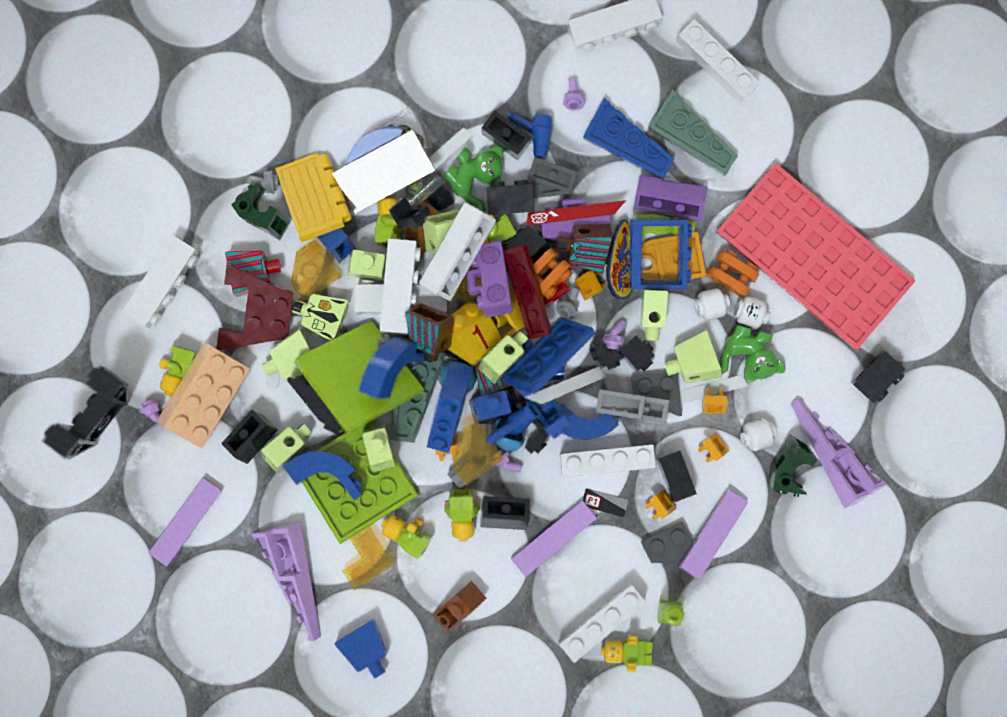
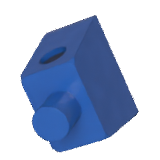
M341 228L317 237L338 263L342 262L350 255L352 250L356 249Z
M509 390L477 397L469 401L475 424L508 416L516 411L512 393Z
M374 619L334 643L357 672L368 668L374 679L386 672L380 659L388 653Z

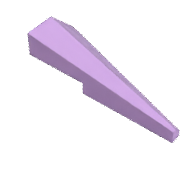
M802 398L797 399L791 404L844 509L859 503L887 485L883 479L878 480L870 472L872 468L868 464L863 465L854 455L856 452L831 427L826 429L818 421L820 416L816 412L811 414L806 409Z
M301 522L284 523L252 533L253 539H258L264 549L262 552L264 559L269 558L274 568L272 574L289 604L293 603L299 614L296 617L298 622H303L308 630V640H317L321 636Z

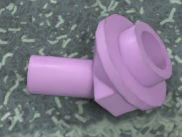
M577 78L568 79L570 94L564 95L563 105L569 110H579L585 105L584 94L578 92Z
M619 320L611 330L610 335L604 334L602 343L606 344V348L619 350L620 346H624V337L619 335L627 326L625 321Z
M152 399L142 403L143 408L139 412L144 414L146 418L150 417L151 420L156 422L160 416L158 412L161 402H155Z
M499 449L490 456L492 458L490 465L519 473L522 470V464L509 462V451Z

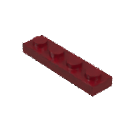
M527 244L504 250V257L528 339L552 334Z

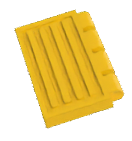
M317 152L275 168L301 243L345 226L344 222L351 219L341 188L332 174L334 170L328 154L319 155Z

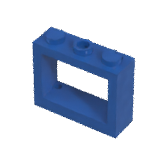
M630 218L629 287L632 290L687 289V284L691 283V270H687V263L691 261L692 256L691 247H688V238L692 237V225L688 224L687 219ZM642 226H678L677 280H641Z
M454 361L450 362L438 396L427 448L449 454L461 419L473 367Z

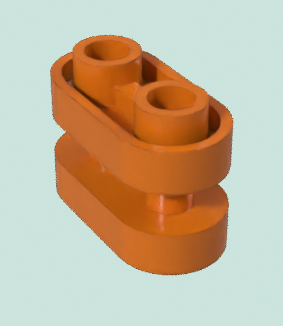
M553 248L548 249L533 265L543 300L545 298L548 300L552 298L557 291L556 287L561 282L565 283L573 274L571 271L573 266L566 260H563L561 263L556 261L559 254ZM551 268L553 271L543 280L541 277Z
M730 250L720 251L716 257V261L720 264L719 267L711 266L706 276L735 295L745 298L750 291L745 284L747 281L755 283L759 276L758 268L750 262L746 261L743 263L738 260V255ZM729 269L739 275L738 280L726 274L727 270Z

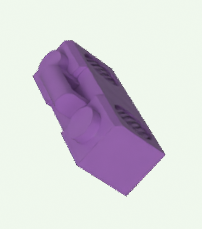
M640 175L633 209L701 221L707 187Z
M585 198L562 200V208L586 205ZM547 207V208H544V209H545V210H552V209H558V207ZM610 215L541 224L542 238L550 242L556 241L557 236L570 237L574 225L610 224L611 227Z
M501 241L483 244L472 262L473 269L477 268V270H471L466 273L469 295L481 294V296H477L478 308L484 311L486 318L513 313ZM481 277L482 286H477L476 278Z

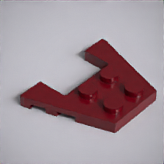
M227 262L224 285L248 288L243 331L219 328L216 349L224 350L286 338L289 331L294 292L268 280L265 281L255 276L254 273L247 270L244 271L234 264Z

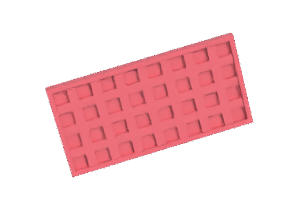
M777 163L771 167L716 231L718 235L855 351L858 350L916 281Z

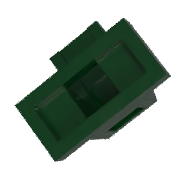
M258 183L255 185L250 184L247 187L248 191L236 197L235 202L231 204L245 222L280 241L291 221L272 206H269L266 212H260L258 204L265 189Z
M789 434L785 440L786 447L771 466L769 483L777 493L788 494V492L794 493L793 496L799 497L800 494L806 495L807 492L804 491L801 484L793 480V473L798 466L803 464L814 467L818 459L807 444Z

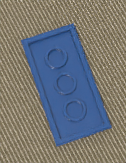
M560 318L551 327L553 333L541 337L502 375V380L508 385L535 395L596 334L594 329L565 318Z

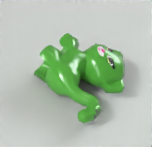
M494 146L487 151H480L474 159H470L471 152L464 147L456 158L460 163L459 166L451 165L444 175V179L451 184L452 190L457 196L463 198L468 204L476 206L478 210L484 213L486 211L484 201L471 194L472 182L476 178L478 181L487 183L491 187V182L502 181L503 161L501 158L503 156V148Z
M737 325L734 333L724 343V349L720 357L721 374L728 371L730 356L740 354L747 355L745 361L746 369L744 371L746 383H752L757 379H766L774 374L784 373L786 367L782 360L777 358L774 351L764 347V344L772 341L773 335L759 331L757 336L751 335V328Z

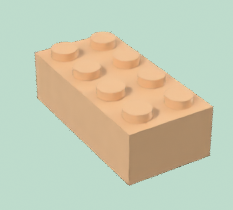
M204 342L156 422L202 449L250 369Z

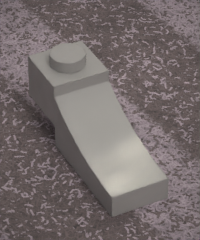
M599 389L596 412L667 424L670 401Z

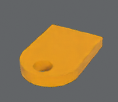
M693 232L692 237L688 238V247H691L692 256L691 261L687 263V270H691V280L706 277L698 232ZM678 235L653 239L642 244L641 259H649L652 262V268L647 271L641 269V280H677Z

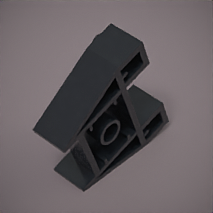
M105 366L95 367L87 377L89 380L86 385L96 391L97 394L94 393L89 397L86 402L88 406L83 413L79 412L71 422L73 425L56 422L55 425L51 424L44 432L45 438L42 442L64 459H72L96 446L98 438L123 406H127L129 403L128 383Z

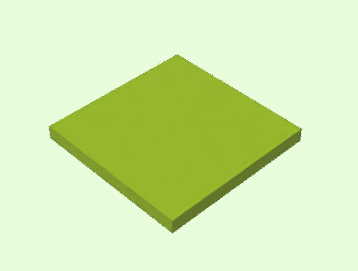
M372 321L295 358L294 362L346 433L409 401L424 391L422 385L406 365L399 372L395 380L390 398L377 399L358 391L364 372L378 350V340L380 337H383Z
M373 420L349 433L345 432L315 451L340 456L353 465L357 471L350 477L351 479L356 477L363 486L361 490L363 496L353 500L342 483L329 473H317L302 483L339 544H342L419 496L394 454L393 458L396 467L377 472L372 471L362 430L375 427L376 425Z

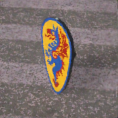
M626 219L620 220L615 228L605 263L607 265L606 281L611 294L620 300L627 299L633 291L629 287L630 226Z

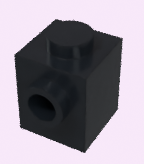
M637 335L618 352L619 355H623V359L636 373L640 369L644 372L654 363L651 360L655 356L652 352L654 348L648 341L644 340L642 342Z

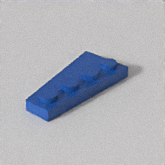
M603 98L583 139L664 180L674 158L654 140L647 137L639 127L631 123L623 113L615 109L608 100Z

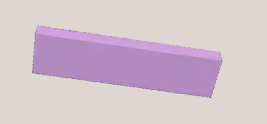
M202 478L148 554L166 567L169 566L222 493V490L207 479Z
M730 489L727 490L679 567L697 580H700L748 502Z
M582 500L511 558V560L525 577L528 576L597 519L596 516Z

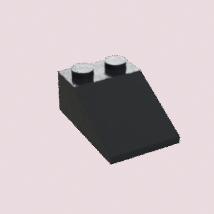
M288 377V383L316 418L324 423V429L337 435L339 431L346 432L313 387Z

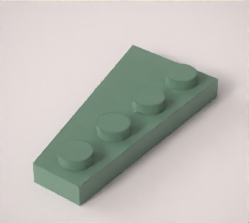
M672 89L648 129L726 176L738 155Z
M440 353L438 360L435 362H426L424 360V362H410L406 365L422 385L424 391L422 394L394 408L390 440L415 442L446 353Z

